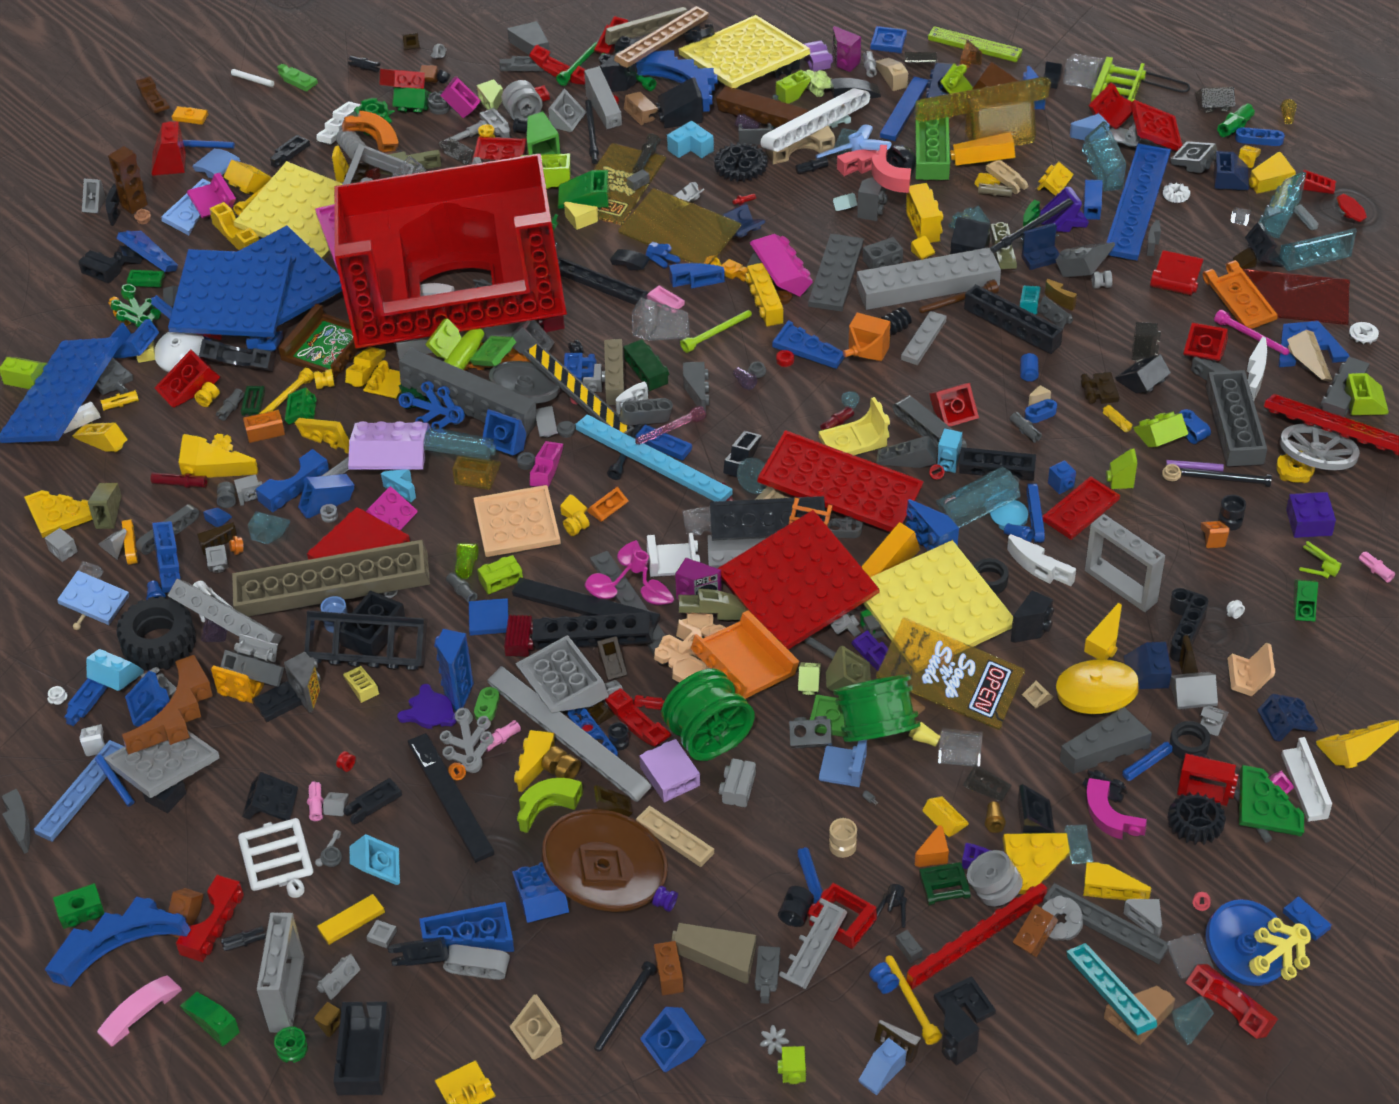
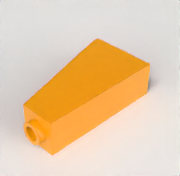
M1011 132L954 144L953 150H950L951 160H955V165L1015 158L1014 140Z
M899 522L862 565L863 570L868 576L877 575L914 557L920 551L915 531Z

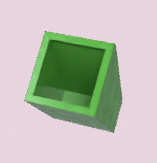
M544 112L528 116V155L540 153L541 155L560 154L559 133Z

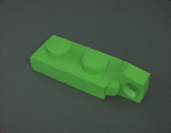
M280 64L277 67L278 74L281 75L285 82L306 92L318 83L316 78L293 67L288 68L284 64Z

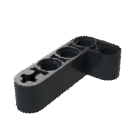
M1184 588L1174 589L1170 602V610L1183 616L1172 638L1169 653L1170 658L1176 662H1179L1184 635H1188L1193 646L1206 617L1209 602L1206 596Z

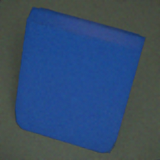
M220 508L209 509L203 512L205 521L215 527L224 525L232 518L230 514Z

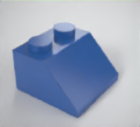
M488 409L481 444L510 455L523 451L527 433L522 421Z
M665 1007L640 1038L663 1072H667L693 1057L706 1041L684 1009L680 1007Z

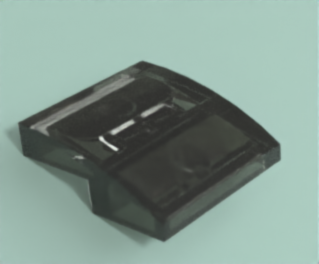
M905 52L904 63H937L936 52Z

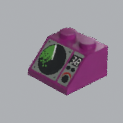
M834 26L832 54L838 68L851 72L860 63L861 36Z
M685 558L675 573L677 599L678 595H698V589L722 591L720 569Z

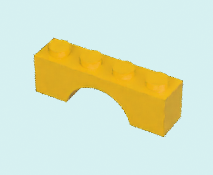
M225 202L209 208L212 224L238 250L259 240V236L250 227L243 230L234 226L235 215Z

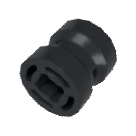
M621 722L611 724L608 729L609 740L617 751L626 749L629 746L627 725Z

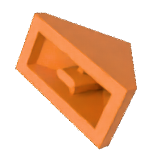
M941 825L934 830L915 853V866L925 867L948 864L949 850Z

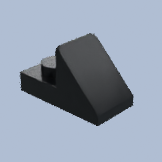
M1046 61L1042 82L1047 88H1058L1064 68L1062 64Z

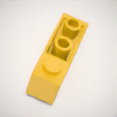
M530 730L528 738L524 739V754H520L519 771L516 770L514 782L517 783L519 792H523L544 770L542 768V760L548 750L555 746L554 733Z

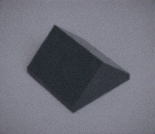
M1024 784L1019 785L1017 804L1022 834L1055 833L1050 800Z

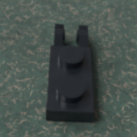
M388 778L355 798L353 802L345 806L343 813L346 816L352 815L350 821L355 825L363 821L366 816L368 817L402 796V791L391 778Z
M444 936L393 944L387 948L389 953L403 952V956H398L391 960L393 966H410L445 961L449 958Z

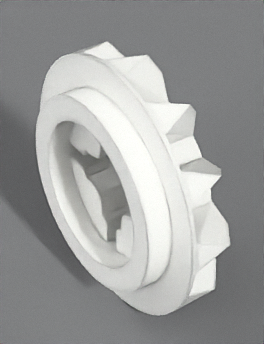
M1169 183V185L1164 187L1163 196L1168 201L1180 203L1190 197V191L1183 183Z
M1366 322L1355 323L1349 330L1351 339H1355L1356 343L1362 342L1363 345L1366 342L1371 344L1372 341H1376L1379 335L1378 329Z

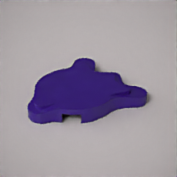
M429 684L421 685L419 695L409 699L411 709L400 711L397 715L398 721L401 723L414 722L427 729H432V726L440 724L441 727L453 726L457 722L449 698L434 692Z

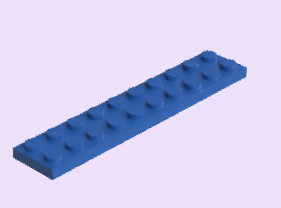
M1138 143L1106 242L1115 243V246L1108 255L1138 261L1171 149Z

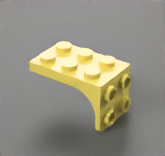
M873 397L871 398L870 409L865 416L855 422L819 431V438L824 445L851 455L861 454L887 446L890 420L888 415L884 414L881 403L877 402L876 398Z

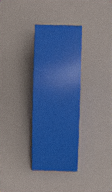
M703 263L669 265V277L673 287L690 284L691 288L725 282L724 267Z

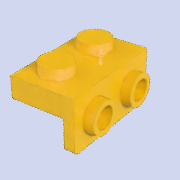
M1060 162L1054 166L1051 164L1045 171L1047 175L1044 174L1038 181L1040 184L1037 189L1040 191L1043 187H1046L1056 196L1065 188L1074 174Z

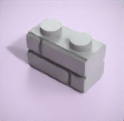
M732 759L730 766L725 767L724 778L726 780L725 783L721 782L719 794L722 795V802L724 804H735L740 807L747 806L756 775V764L754 762Z

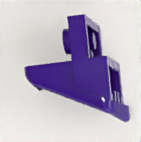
M1065 187L1042 208L1040 216L1069 198L1073 204L1043 222L1042 225L1055 223L1057 226L1056 231L1070 232L1072 227H1087L1089 221L1080 210L1082 202L1071 187Z

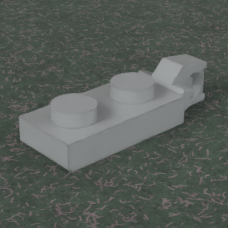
M495 108L479 113L482 121L485 120L487 124L494 127V134L500 135L501 138H510L509 124Z

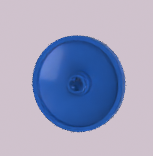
M1233 900L1218 908L1208 921L1206 944L1211 958L1224 974L1241 984L1262 986L1273 982L1281 976L1283 954L1270 963L1269 970L1260 976L1253 974L1249 967V962L1253 958L1265 956L1277 947L1266 942H1258L1254 936L1255 931L1260 928H1266L1272 935L1284 939L1289 938V935L1281 932L1273 933L1269 930L1268 922L1273 918H1278L1270 909L1250 900Z

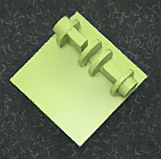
M822 70L804 71L811 77V81L806 88L817 97H822L824 89H830L832 78L828 77L827 73Z

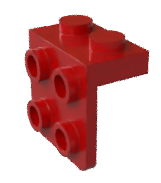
M1112 83L1088 105L1093 115L1100 114L1110 124L1109 126L1114 129L1119 128L1133 114L1131 109L1132 102L1122 97L1116 86Z

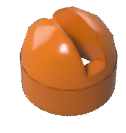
M453 763L449 766L448 773L454 780H461L466 775V768L460 763ZM455 768L459 772L457 775L454 772Z

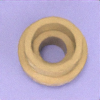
M1168 464L1163 469L1162 476L1168 481H1177L1181 477V470L1175 464Z

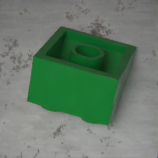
M394 87L393 107L397 108V111L407 112V109H413V112L423 113V110L428 111V98L431 92L426 89Z

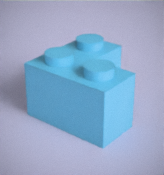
M693 121L667 135L668 151L678 158L690 151L703 158L714 151L713 135Z

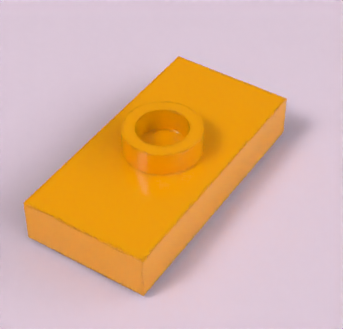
M177 106L172 115V120L203 125L208 116V111Z

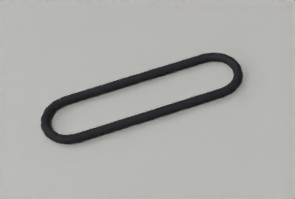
M1147 71L1146 74L1187 85L1188 88L1186 90H1178L1153 82L1141 80V82L1166 88L1176 92L1184 93L1190 90V85L1187 82Z

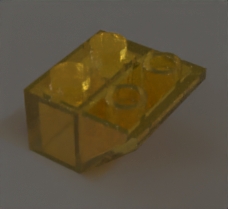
M458 455L452 468L454 483L490 490L501 461Z

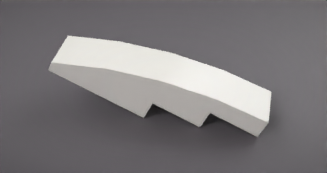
M347 102L333 111V118L327 121L325 129L317 134V141L328 144L336 141V135L342 128L344 118L348 116L357 117L354 108L360 106V104Z
M1265 337L1261 338L1248 362V383L1253 400H1255L1260 390L1267 357Z

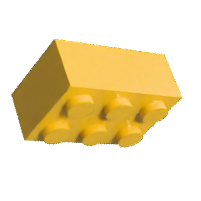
M927 183L911 185L909 193H907L906 214L917 239L925 235L930 243L940 241V234H942L941 221H943V213L938 209V202L933 198V191L929 189Z

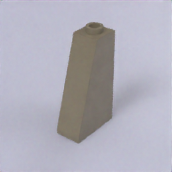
M684 923L678 924L677 931H673L671 941H676L679 955L742 983H749L756 951V935Z

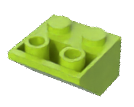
M1367 373L1348 374L1345 393L1352 397L1349 407L1351 415L1388 414L1389 411L1382 386Z
M1174 411L1166 414L1165 412L1155 415L1153 419L1139 421L1140 425L1133 427L1134 431L1148 447H1157L1188 435L1182 413L1174 414Z

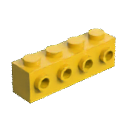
M763 263L747 266V273H745L746 283L750 286V292L754 296L755 304L759 308L760 316L763 318L766 327L782 324L783 306L767 269Z

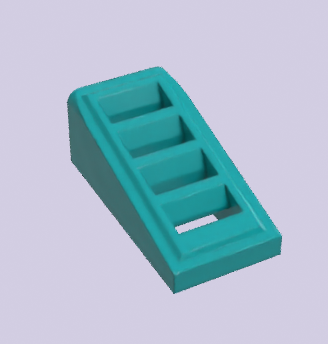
M1024 285L1020 307L1036 315L1041 287Z

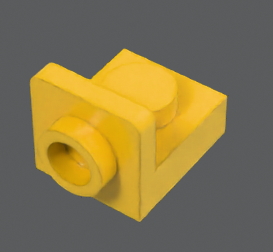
M1244 145L1240 149L1239 158L1248 165V168H1253L1261 149Z

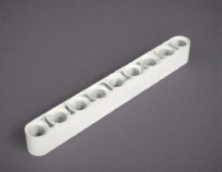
M851 89L766 133L761 138V147L778 152L867 105L870 100V94L868 91Z

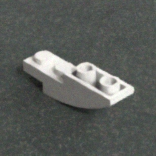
M1012 534L1009 535L1007 550L1024 569L1049 584L1055 579L1072 586L1075 582L1076 568L1044 555L1045 549L1039 545L1030 543Z

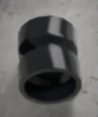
M1234 494L1227 495L1222 499L1218 521L1225 524L1229 531L1240 529L1242 526L1246 501Z
M800 886L789 887L784 902H782L779 909L778 918L783 923L792 927L803 926L809 908L814 901L813 894Z

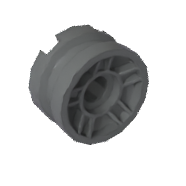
M434 91L429 94V111L433 114H445L451 109V106L440 96L443 91H440V93Z

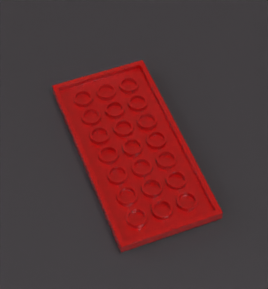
M786 430L757 480L758 483L795 497L824 496L825 508H828V505H832L833 511L892 532L899 522L904 524L907 518L908 500L916 501L924 483L922 480Z

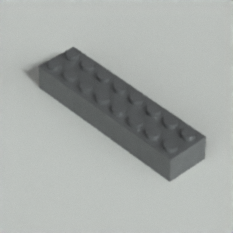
M410 348L399 360L400 383L403 387L408 389L411 387L417 388V392L428 398L426 393L422 391L421 385L426 381H430L434 385L433 391L439 402L446 405L444 400L438 396L437 390L442 386H447L450 390L449 396L454 405L460 406L467 416L474 417L485 423L488 409L522 421L527 433L526 437L536 426L535 400L413 348Z

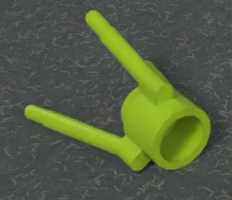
M1307 541L1303 548L1324 561L1321 567L1324 572L1300 567L1299 570L1321 575L1327 579L1330 575L1335 577L1342 563Z

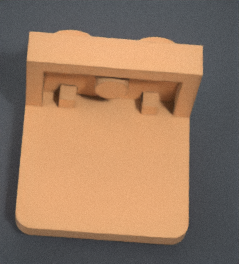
M1265 643L1250 659L1231 654L1228 657L1232 690L1253 696L1264 684L1273 678L1275 668L1271 644Z

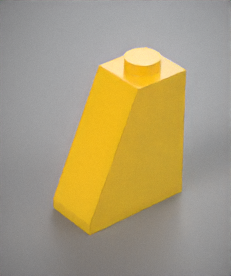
M1277 152L1251 170L1249 185L1256 194L1291 186L1294 184L1296 172L1283 154Z

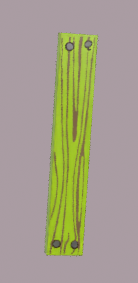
M933 27L928 35V40L970 50L971 43L981 54L1012 62H1017L1022 54L1021 48L938 27Z

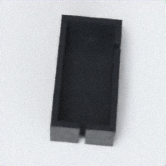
M342 1002L336 1054L337 1063H335L333 1080L337 1095H383L390 1012L387 1002H367L369 1017H366L363 1002Z

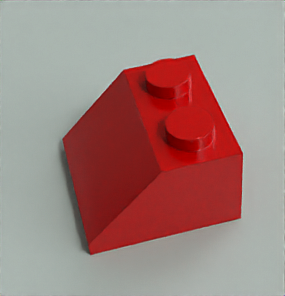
M1192 323L1183 355L1220 361L1226 349L1228 329Z
M970 383L929 393L935 414L949 427L979 418Z

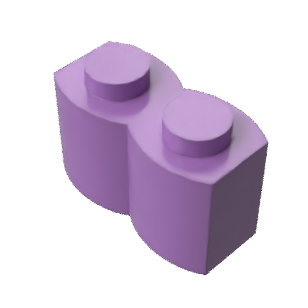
M821 40L804 43L805 46L810 48V54L805 56L804 59L808 62L811 71L831 68L833 58L828 53L826 44H823Z

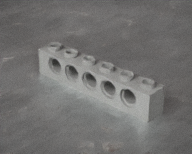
M176 579L168 594L172 599L239 637L240 634H244L274 644H278L282 638V635L184 580Z

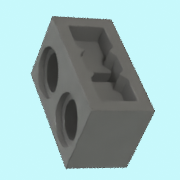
M894 237L863 247V261L869 269L895 265L903 262V248Z
M816 716L815 720L797 717L794 718V721H789L790 746L792 749L833 746L832 721L827 719V716ZM821 726L826 727L827 732L825 735H816L817 728ZM805 728L806 734L803 737H797V729Z

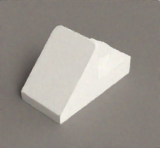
M102 724L81 729L80 742L86 756L97 755L105 746Z

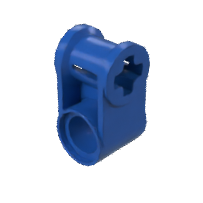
M1184 409L1179 412L1182 413L1188 435H1185L1190 443L1196 444L1210 436L1211 430L1209 425L1196 416L1193 411Z

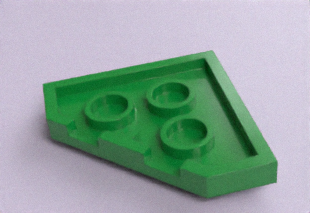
M1242 765L1240 768L1239 825L1302 836L1304 833V813L1299 808L1294 807L1288 800V795L1278 785H1274L1264 769Z

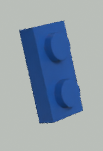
M1299 896L1283 909V914L1295 924L1299 923L1306 926L1311 938L1315 941L1331 928L1332 924Z

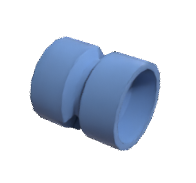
M328 597L321 603V612L347 613L346 603L341 597ZM323 621L326 630L333 633L334 621Z

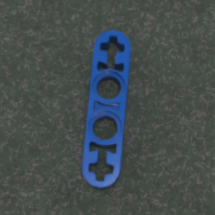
M1037 483L1027 484L1026 493L1031 529L1034 531L1033 541L1034 543L1044 542L1045 533Z
M585 708L568 710V718L581 729L585 725H592L593 729L586 733L595 740H603L602 745L618 757L617 749ZM575 713L581 714V721L577 715H574Z

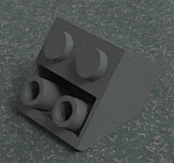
M873 177L862 181L859 188L858 218L877 221L879 215L883 214V204L887 203L888 194H885L887 188L878 184Z

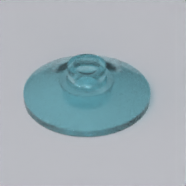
M747 458L739 464L737 469L739 483L746 491L753 494H759L767 487L757 482L758 476L765 466V463L759 459Z

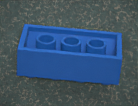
M443 629L440 636H437L435 639L437 661H439V673L442 677L441 686H443L444 694L449 698L452 708L456 712L458 709L464 708L474 685L466 633Z

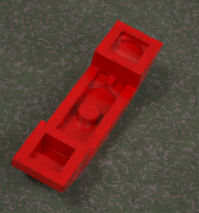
M536 45L529 54L530 58L538 66L555 77L560 72L567 71L570 66L550 57V51L539 45ZM578 66L571 75L569 82L585 84L584 70L586 69Z
M621 688L605 699L619 720L626 724L633 734L647 744L657 746L671 736V733L659 722L655 724L634 705L633 699Z

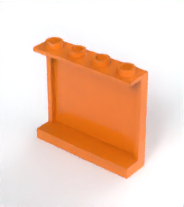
M749 610L742 613L740 622L703 639L698 634H695L691 645L693 652L710 669L715 668L723 671L728 679L732 681L735 693L742 695L745 699L795 675L799 660Z

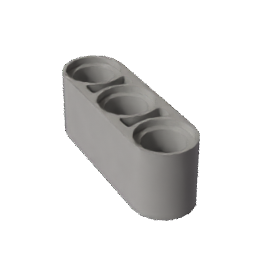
M453 944L448 947L449 958L444 961L443 968L453 974L501 980L505 978L510 956L500 950Z

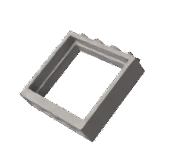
M358 144L343 185L351 184L360 161L399 176L414 174L415 165Z
M1103 514L1090 527L1085 571L1146 612L1158 602L1165 555ZM1104 538L1147 566L1144 587L1101 558Z
M270 913L257 985L258 996L269 1032H279L283 1028L293 1027L304 962V953L293 913ZM287 959H292L291 963H286Z

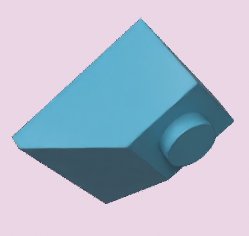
M366 834L350 846L351 865L395 885L400 884L399 848Z

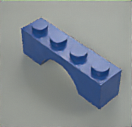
M310 450L299 458L300 469L295 476L286 480L269 479L257 487L258 502L271 512L281 508L303 492L307 477L322 476L329 471L327 459L315 450Z

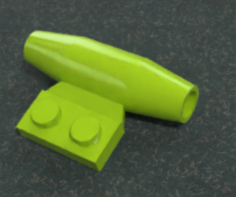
M446 318L425 345L437 357L444 358V362L464 370L470 359L477 352L485 334L480 328L469 330L461 337L457 327Z

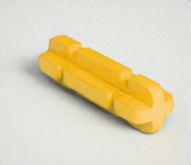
M1111 405L1103 408V414L1109 417L1118 427H1121L1124 432L1131 431L1132 423L1126 420Z

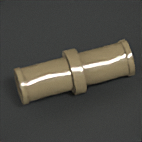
M979 183L978 194H990L993 197H996V195L1011 197L1013 187L1000 186L998 183H994V185Z

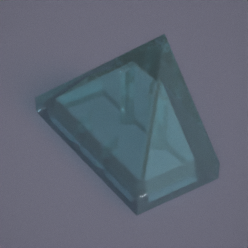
M1199 996L1172 1011L1176 1029L1186 1043L1191 1044L1214 1012L1203 996Z

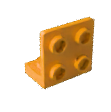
M217 666L211 668L217 692L222 696H229L239 701L253 704L252 699L257 697L264 687L263 682L249 679L247 675Z

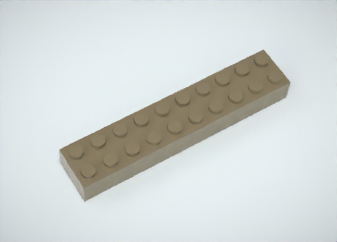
M423 540L232 573L233 607L246 616H254L321 604L322 601L331 596L350 599L366 596L370 590L376 593H384L429 585L428 552Z

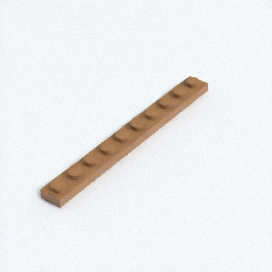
M697 6L616 54L614 61L628 68L708 19L709 13Z

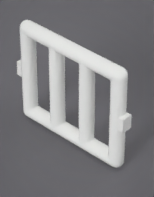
M294 818L276 824L269 822L263 824L264 827L238 835L250 887L253 891L275 885L282 887L287 885V882L292 879H300L313 874L311 860L299 819ZM293 828L295 836L249 848L248 840ZM294 844L298 845L299 852L253 864L252 856ZM302 860L304 869L261 881L257 879L256 873Z

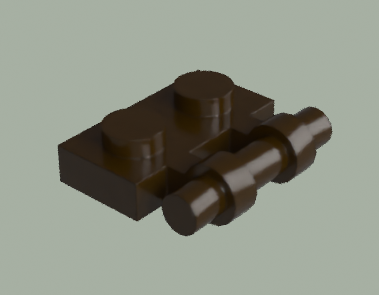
M1111 372L1094 373L1093 379L1089 378L1086 373L1081 375V385L1085 388L1084 394L1089 403H1095L1096 399H1100L1101 404L1119 402L1120 396Z

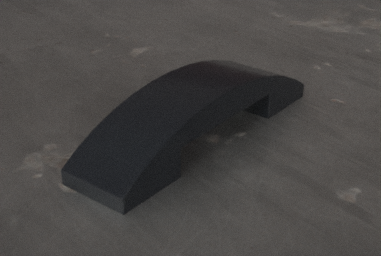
M115 183L109 190L106 198V211L111 226L115 225L120 216L118 211L120 199Z

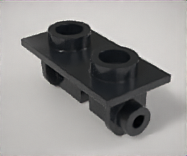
M1087 770L1090 778L1110 782L1109 800L1115 803L1117 801L1122 802L1124 798L1122 792L1128 793L1122 781L1118 779H1113L1112 781L1105 778L1106 775L1100 771L1094 770L1092 772ZM1085 778L1082 784L1085 786V789H1087L1088 778Z

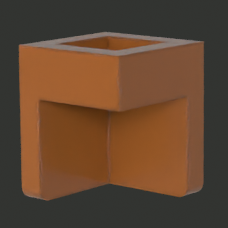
M422 65L420 72H425L424 85L425 82L438 83V67Z

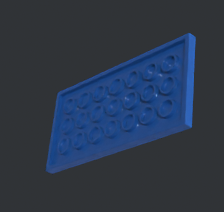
M119 337L62 341L48 361V365L43 368L41 376L36 378L35 385H32L30 390H28L26 396L2 429L0 443L59 441L79 407L83 404L122 342Z

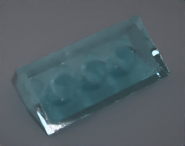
M1103 121L1085 137L1082 151L1087 156L1088 164L1092 166L1093 175H1096L1097 180H1102V190L1105 192L1123 189L1126 161L1106 121Z
M1303 171L1285 179L1282 185L1277 187L1276 196H1272L1270 206H1266L1264 216L1261 215L1259 223L1264 225L1272 237L1280 238L1294 213V207L1298 206L1302 198L1307 172Z
M1354 228L1281 245L1279 256L1285 263L1284 267L1287 271L1351 257L1357 230Z
M1001 467L936 500V503L942 513L948 515L960 528L1021 497L1019 484L1011 472Z

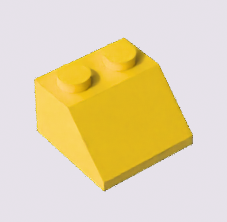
M232 159L224 175V178L229 180L230 185L239 186L240 191L247 194L249 192H257L272 179L271 176L254 166Z

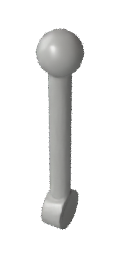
M336 830L334 832L333 838L327 847L333 846L336 839L340 838L341 831ZM316 859L315 864L319 867L322 866L321 859Z

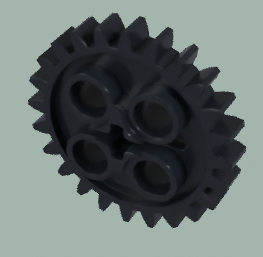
M739 142L736 145L730 143V147L725 145L724 149L720 148V152H716V156H714L716 172H719V176L724 175V179L730 177V181L736 179V182L740 179L743 182L746 179L752 181V177L757 179L758 175L762 176V172H765L766 167H768L766 152H763V148L758 149V145L752 146V143L748 145L745 142L742 145Z

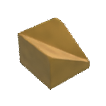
M328 1002L314 1017L316 1023L326 1036H332L340 1026L341 1019L340 1009Z

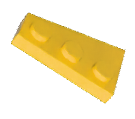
M298 418L295 424L302 437L318 443L324 441L329 443L334 449L338 447L345 449V453L349 454L350 440L340 422Z

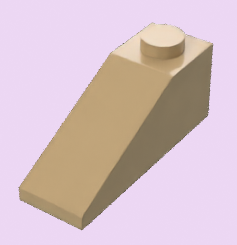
M891 58L876 61L877 69L892 91L908 87V71L901 62Z
M1305 330L1287 339L1289 342L1288 349L1292 355L1322 380L1333 381L1314 332Z

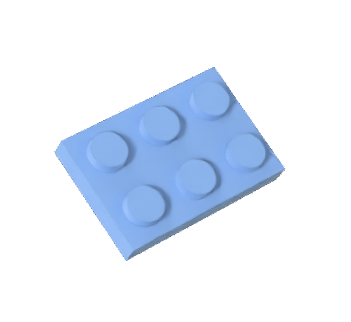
M77 571L57 600L60 605L110 625L128 599L129 592Z

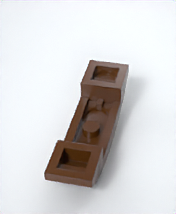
M151 76L136 80V85L152 113L170 109L165 98H162L156 89L155 82Z

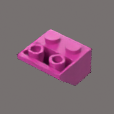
M457 76L452 79L440 95L462 118L471 113L481 101Z

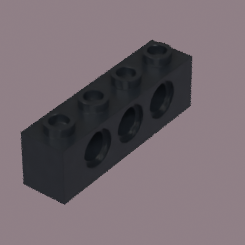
M961 447L959 460L960 474L987 476L989 472L996 471L1002 474L1014 475L1021 480L1034 481L1036 454Z

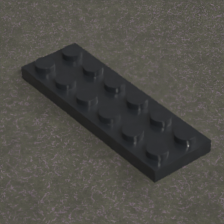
M824 496L797 497L799 498L798 506L825 511ZM795 498L710 502L712 541L768 538L789 525V518ZM797 510L795 517L800 518L808 512ZM818 515L824 522L825 516Z

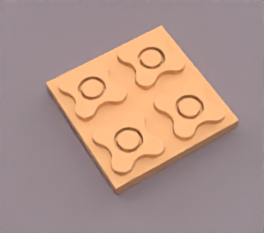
M547 485L473 498L485 557L561 544Z

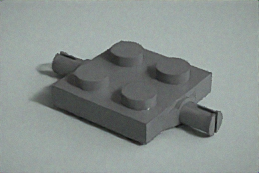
M112 358L94 385V388L102 395L115 390L125 394L128 393V389L124 385L132 381L133 376Z

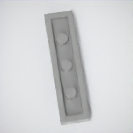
M930 311L902 353L901 360L918 365L944 326L947 316Z

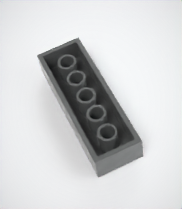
M1245 370L1208 372L1206 390L1226 465L1264 464L1267 446Z

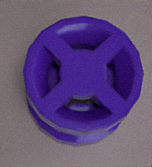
M660 886L654 895L653 906H661L665 911L670 912L675 906L678 893L668 891L666 887Z

